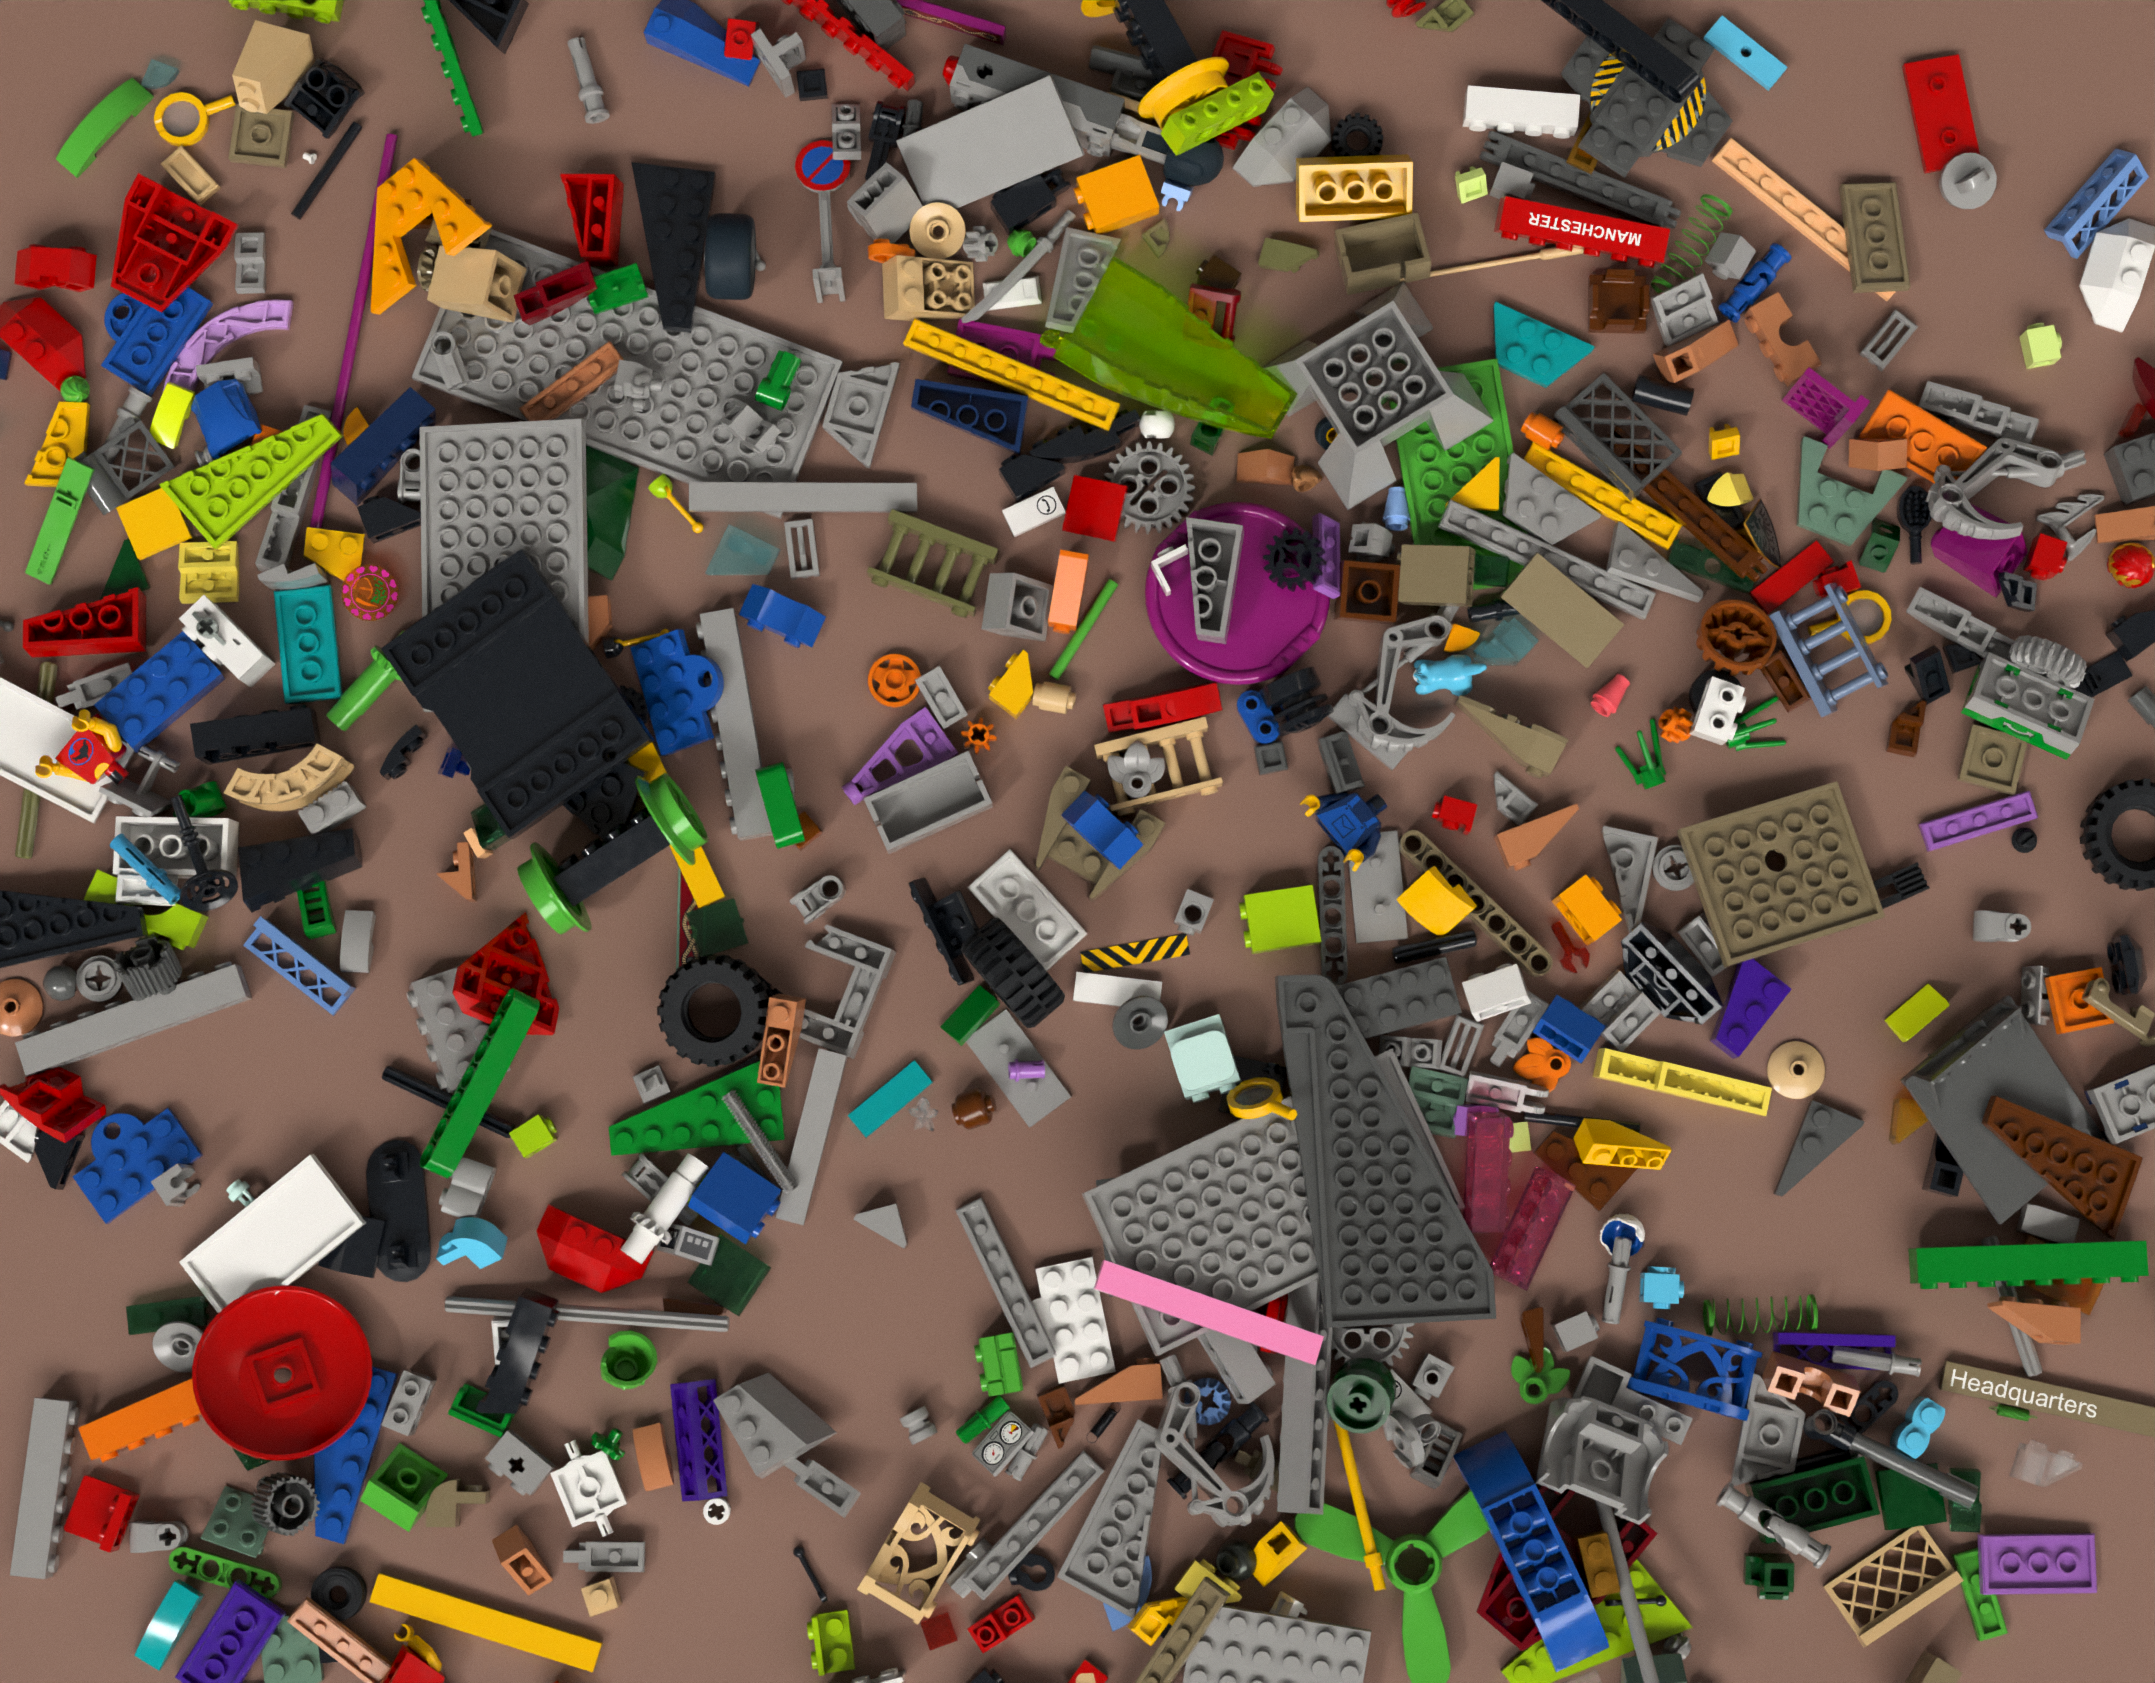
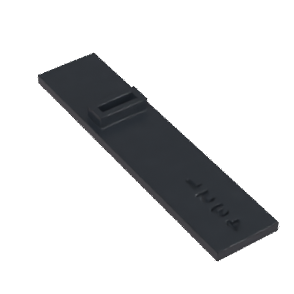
M2118 651L2087 667L2083 681L2074 690L2089 697H2094L2133 675Z

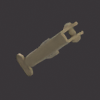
M2098 978L2087 983L2082 1000L2140 1038L2142 1046H2155V1036H2147L2152 1020L2155 1017L2154 1012L2144 1005H2140L2137 1009L2132 1007L2130 1014H2128L2110 1001L2108 996L2110 987L2105 979Z

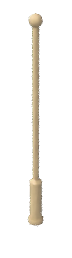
M1556 247L1541 249L1539 253L1430 271V277L1537 258L1548 260L1583 254V249L1573 248L1572 252L1557 250L1555 249Z

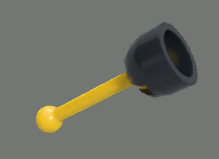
M663 629L657 634L622 641L615 635L601 637L606 659L619 656L625 646L643 643L670 631Z

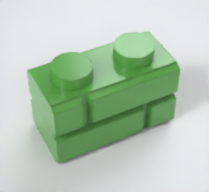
M1014 1332L979 1338V1344L974 1345L977 1363L983 1362L985 1372L979 1374L982 1392L988 1391L990 1397L1024 1390Z

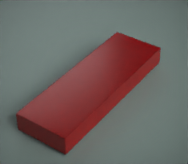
M1816 540L1752 590L1749 595L1762 611L1768 615L1821 574L1822 571L1830 567L1834 561Z

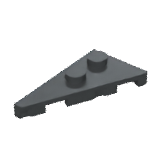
M1811 1100L1774 1194L1781 1197L1784 1196L1863 1126L1864 1121Z

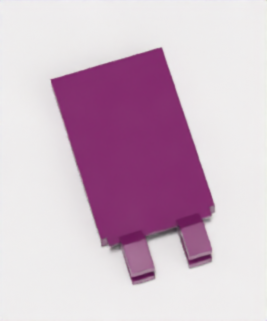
M959 318L956 336L1040 370L1042 358L1061 362L1062 346L1046 343V340L1042 339V334L975 321L962 323V320ZM948 365L947 374L949 376L994 384ZM1043 371L1056 377L1055 373Z

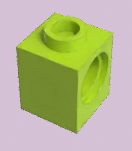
M538 1114L511 1131L509 1135L523 1157L530 1158L557 1140L554 1135L557 1132V1128L549 1117L544 1119L542 1115Z

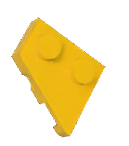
M307 527L303 557L319 565L332 576L341 579L349 587L356 589L359 579L355 580L360 576L356 569L361 568L364 534ZM349 574L354 575V580L347 581Z

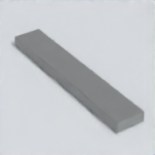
M979 1198L955 1210L1030 1368L1057 1356L983 1199Z
M1082 1451L970 1570L962 1581L982 1600H985L1100 1477L1104 1470L1085 1451Z

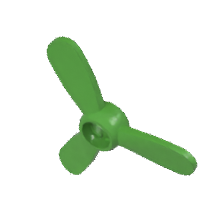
M1470 1489L1446 1510L1425 1536L1408 1533L1397 1537L1393 1541L1371 1526L1377 1553H1381L1383 1561L1381 1566H1384L1387 1578L1392 1584L1403 1591L1402 1638L1407 1674L1412 1683H1446L1450 1677L1451 1664L1445 1629L1431 1587L1438 1581L1442 1573L1443 1557L1477 1540L1489 1531V1527ZM1325 1503L1323 1515L1296 1513L1294 1529L1297 1536L1304 1543L1342 1558L1364 1562L1363 1557L1366 1556L1357 1517ZM1410 1544L1423 1550L1428 1558H1432V1564H1429L1427 1572L1418 1578L1419 1581L1417 1582L1404 1577L1398 1568H1394V1563H1397L1399 1555Z

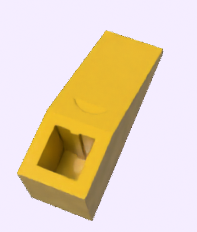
M1584 1118L1573 1138L1584 1164L1661 1170L1672 1151L1671 1147L1610 1120Z

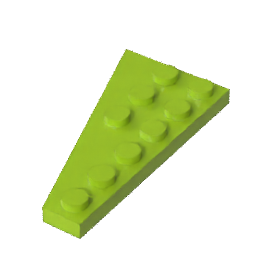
M321 414L284 432L267 437L263 441L244 447L159 485L212 547L219 549L336 444L343 435L326 415Z

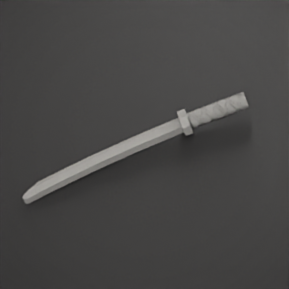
M1067 210L1048 232V235L1037 240L1036 247L982 301L962 317V323L979 319L1019 282L1046 252L1051 253L1054 249L1053 244L1055 240L1060 237L1061 233L1075 219V214Z

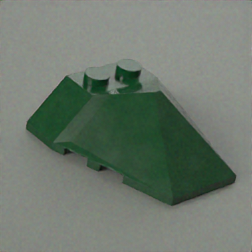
M586 446L588 570L613 581L626 555L628 530L630 529V518L639 468L615 456Z

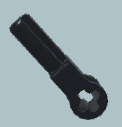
M877 101L868 136L869 141L874 142L865 175L866 181L886 163L890 146L897 148L896 140L899 139L901 126L904 123L905 106L897 108L885 105L883 101Z

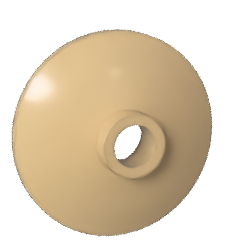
M930 203L920 208L913 216L910 223V239L915 249L923 256L934 259H946L954 255L963 245L966 235L965 222L961 214L954 207L945 203ZM937 226H941L944 229L941 237H937L934 234V229Z
M1792 1041L1780 1045L1773 1051L1767 1064V1076L1772 1087L1782 1096L1791 1099H1802L1812 1095L1820 1088L1825 1076V1065L1821 1055L1814 1047L1804 1042ZM1799 1064L1802 1066L1803 1072L1801 1075L1794 1073V1065Z

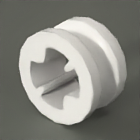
M723 1498L709 1500L703 1509L705 1519L713 1525L724 1523L729 1518L731 1512L729 1503ZM713 1503L717 1506L723 1505L725 1509L721 1513L724 1514L723 1518L719 1519L717 1516H710L709 1511L713 1510L710 1506Z

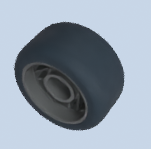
M713 214L707 222L704 246L707 294L714 299L746 300L752 296L755 282L756 232L754 219L746 214Z

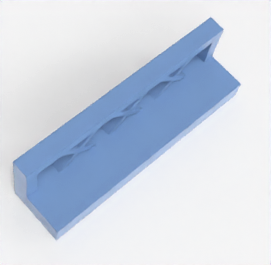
M2115 149L2044 229L2048 238L2062 242L2070 256L2078 259L2092 243L2095 234L2106 227L2149 178L2137 155ZM2134 169L2137 176L2130 184H2127L2129 174ZM2118 190L2116 200L2112 205H2109L2111 194ZM2097 210H2100L2098 221L2091 225L2093 215ZM2079 231H2082L2081 239L2075 246L2072 239Z
M260 916L253 925L256 927V930L243 946L335 1016L356 988L269 920ZM263 933L272 940L273 950L261 952L253 944ZM288 952L292 955L295 968L283 969L279 966L278 953ZM273 954L274 961L266 955ZM311 970L317 976V985L305 986L302 984L300 971ZM288 972H296V978ZM333 987L342 994L333 1006L324 1001L323 988ZM318 989L319 996L311 990Z

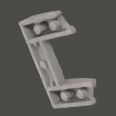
M826 924L824 928L829 933L817 944L809 940L805 947L853 966L854 970L834 1020L805 1009L799 1038L854 1059L864 1036L863 1028L882 980L887 978L896 952Z

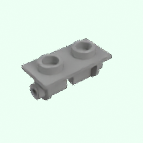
M2022 967L2020 1007L2022 1009L2021 1013L2029 1024L2046 1026L2047 1020H2050V1002L2047 999H2041L2042 994H2047L2044 978L2052 976L2047 967Z

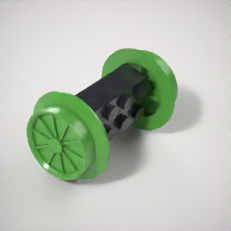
M663 773L651 782L641 776H637L635 783L646 807L635 813L630 820L631 823L625 826L622 822L609 830V834L605 836L606 839L603 841L596 838L584 846L585 849L581 851L582 854L578 857L573 853L563 859L560 865H558L555 859L540 844L534 842L530 845L532 858L517 867L518 875L539 913L557 933L562 935L575 926L585 932H589L592 929V925L582 901L669 845L689 865L696 863L694 850L707 843L709 838L693 806L668 774Z

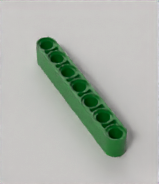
M511 988L506 993L423 1151L420 1167L444 1178H449L454 1173L537 1015L540 1006L538 999L515 988Z

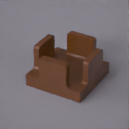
M1607 269L1604 275H1589L1588 333L1644 334L1646 332V316L1649 313L1650 285L1646 284V276H1635V270Z

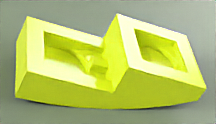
M172 382L167 383L149 430L157 443L172 449L178 446L184 420L190 416L191 405L195 396L194 391Z

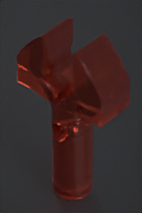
M1559 921L1553 923L1551 929L1564 950L1563 959L1559 961L1562 968L1573 974L1578 973L1571 962L1573 954L1581 959V963L1586 969L1590 957L1586 947L1582 949L1574 947L1562 923Z

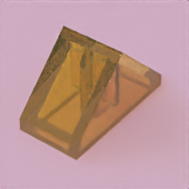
M1902 1098L1893 1100L1889 1141L1892 1145L1899 1144L1929 1121L1915 1100Z

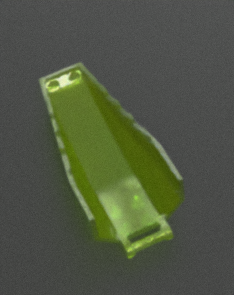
M1115 256L1112 258L1074 332L1065 333L1062 338L1059 336L1060 330L1049 328L1040 337L1042 345L1047 348L1056 349L1053 356L1055 359L1104 388L1187 419L1235 433L1272 439L1297 396L1295 391L1270 371L1262 368L1250 355L1246 357L1233 347L1234 342L1229 338L1223 339L1212 330V325L1205 319L1201 321L1188 310L1189 306L1163 285Z

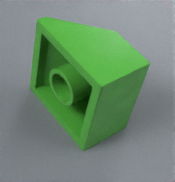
M399 1443L368 1481L360 1501L409 1532L425 1512L431 1493L445 1481L448 1474Z

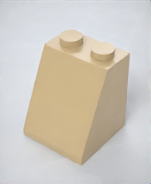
M255 20L232 74L240 107L249 112L267 114L292 92L297 82L315 63L309 34Z
M440 245L435 259V267L428 289L427 300L443 309L514 323L518 307L513 295L522 291L527 268L497 250L465 247L455 256L446 254L444 247Z

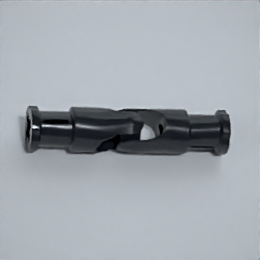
M1253 1401L1249 1403L1250 1407L1240 1417L1233 1418L1208 1442L1206 1450L1198 1453L1213 1471L1218 1462L1226 1461L1252 1437L1251 1433L1263 1422L1267 1423L1270 1420ZM1221 1436H1233L1234 1445L1229 1452L1226 1451L1222 1443L1217 1441ZM1180 1471L1173 1479L1169 1478L1166 1480L1184 1500L1187 1498V1493L1192 1489L1189 1477Z

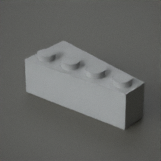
M1186 517L1196 635L1198 640L1226 644L1244 539L1243 525Z

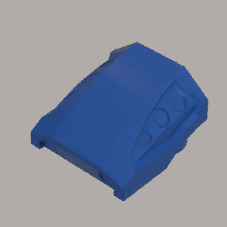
M237 379L217 381L195 395L191 410L196 415L205 437L207 448L215 460L221 458L222 454L252 435H258L262 432L257 412L247 396L243 384Z

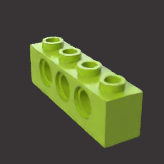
M228 0L232 7L240 10H248V7L257 8L260 12L270 15L281 12L295 19H303V16L312 17L315 21L329 24L331 21L340 22L344 0H317L312 4H307V0Z
M1258 72L1170 115L1161 135L1174 154L1178 156L1264 113L1274 93Z

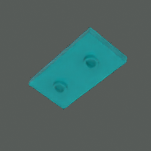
M322 585L274 591L285 704L341 698L343 688L332 586Z

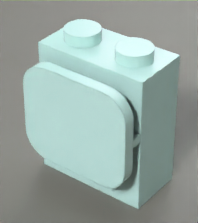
M1220 1014L1164 1031L1184 1097L1187 1100L1192 1099L1193 1103L1210 1098L1209 1093L1220 1090L1221 1094L1228 1093L1236 1087V1084L1242 1082Z

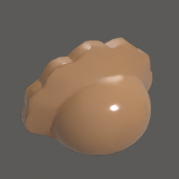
M1301 464L1293 468V487L1298 492H1306L1312 489L1323 479L1319 472L1310 466Z

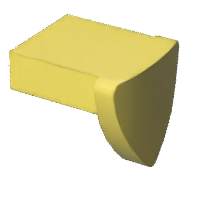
M1731 472L1725 473L1715 482L1707 497L1709 502L1720 506H1737L1754 500L1744 474H1732Z

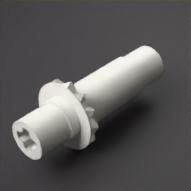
M687 1153L644 1214L640 1212L632 1214L630 1219L636 1225L620 1250L642 1264L654 1246H657L660 1241L668 1245L672 1238L667 1230L695 1192L696 1186L709 1167Z

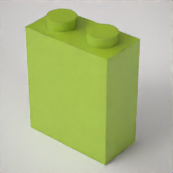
M1313 885L1247 894L1243 896V902L1239 903L1241 920L1246 919L1248 931H1243L1245 948H1251V954L1321 943Z

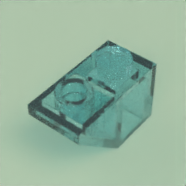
M1515 617L1509 623L1504 619L1493 631L1496 636L1489 643L1484 640L1473 651L1476 656L1472 663H1483L1486 666H1516L1536 646L1539 640Z

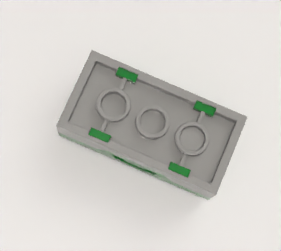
M1988 652L1976 668L1961 713L2067 760L2081 742L2095 699Z

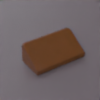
M1786 648L1772 655L1764 667L1760 669L1788 713L1812 699Z

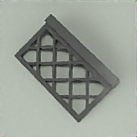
M1605 373L1600 375L1569 404L1563 405L1554 415L1553 421L1563 426L1562 432L1630 501L1635 499L1643 488L1682 455V451ZM1603 383L1611 391V400L1595 399V389ZM1591 394V399H1585L1588 395ZM1578 404L1591 405L1590 418H1579L1572 410ZM1594 405L1611 406L1610 419L1594 418ZM1614 406H1626L1631 411L1630 420L1614 419ZM1594 424L1610 425V438L1598 437L1594 433ZM1614 425H1630V439L1614 438ZM1634 426H1646L1650 430V439H1634ZM1614 444H1630V458L1618 457L1613 452ZM1634 445H1650V459L1634 458ZM1654 445L1666 446L1672 454L1667 459H1654ZM1633 464H1650L1649 475L1641 481L1633 473Z

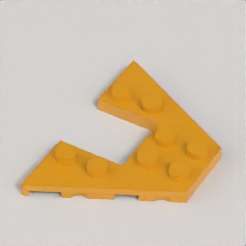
M413 158L377 188L371 313L380 315L416 287L401 237L431 213L433 214L445 253L451 256L458 254L492 227L490 222L485 221L478 215L473 206L466 204L460 194L453 188L448 187L442 181V178L437 173L432 172L430 167L420 159Z

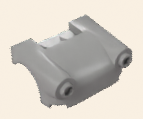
M1586 1396L1578 1399L1561 1397L1551 1402L1535 1483L1559 1493L1570 1489L1614 1507V1515L1640 1525L1652 1514L1648 1504L1649 1487L1656 1469L1668 1455V1441L1663 1442L1660 1435L1653 1429L1654 1424L1631 1413Z

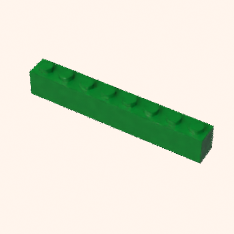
M2146 1241L1908 1248L1910 1284L1920 1283V1289H1938V1283H1949V1288H1967V1282H1977L1978 1287H1996L1995 1281H2006V1286H2024V1280H2035V1285H2053V1279H2063L2064 1284H2082L2081 1278H2092V1284L2110 1283V1277H2120L2121 1283L2139 1282L2138 1276H2149Z

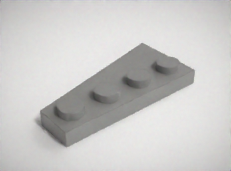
M1066 227L1045 327L1069 333L1074 332L1120 246L1121 239Z

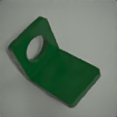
M1874 518L1871 535L1860 557L1859 564L1885 573L1900 542V527ZM1879 527L1886 528L1892 533L1884 532Z

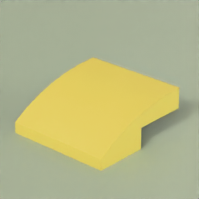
M227 541L219 549H214L209 542L180 543L178 569L181 573L179 593L181 603H196L203 595L214 603L239 602V552L237 541Z

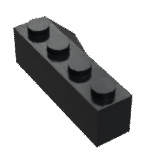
M526 1288L520 1294L505 1332L509 1335V1338L503 1340L496 1356L500 1364L495 1365L485 1385L490 1391L479 1401L476 1411L480 1413L516 1414L522 1405H528L533 1390L529 1388L532 1379H537L542 1367V1363L538 1362L540 1354H545L550 1344L551 1337L547 1336L549 1328H554L560 1311L556 1310L559 1302L558 1299Z

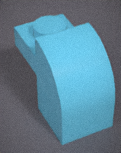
M474 1217L460 1218L455 1221L453 1232H449L441 1238L436 1259L444 1266L466 1255L475 1265L482 1269L503 1259L508 1237L495 1225L486 1220Z

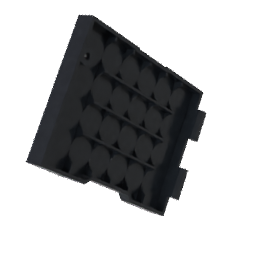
M522 549L505 561L500 562L472 582L470 586L431 611L381 648L412 696H415L422 708L433 711L470 765V779L477 788L478 794L509 839L517 838L655 740L608 670L603 667L574 624V620L528 552ZM614 751L616 753L615 759H610V752Z

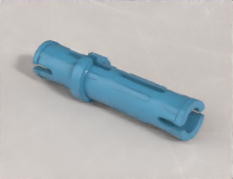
M123 833L117 835L111 841L110 848L114 849L147 881L146 885L150 889H155L170 905L180 900L181 889L167 877V872L163 868L159 869Z

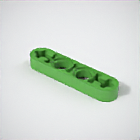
M190 1546L176 1548L169 1556V1565L173 1571L229 1589L234 1584L232 1573L236 1568L245 1570L247 1573L245 1584L248 1586L254 1580V1572L258 1573L255 1577L257 1580L264 1581L268 1577L271 1578L270 1583L274 1585V1589H269L267 1593L264 1592L263 1585L253 1584V1589L265 1598L277 1595L282 1587L280 1576L273 1571ZM186 1552V1558L193 1561L198 1560V1555L202 1556L197 1564V1572L193 1571L196 1567L193 1564H186L183 1568L180 1567L181 1562L177 1560V1556L183 1555ZM208 1560H214L219 1565V1572L213 1577L208 1576L204 1571V1565Z

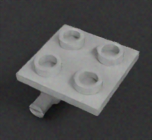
M143 745L138 755L152 761V764L141 784L138 785L128 779H125L119 785L112 781L100 786L98 792L106 795V798L112 803L124 804L132 808V812L136 815L151 817L172 807L170 800L150 791L160 766L176 773L180 762L167 757L166 752L162 750L157 752Z

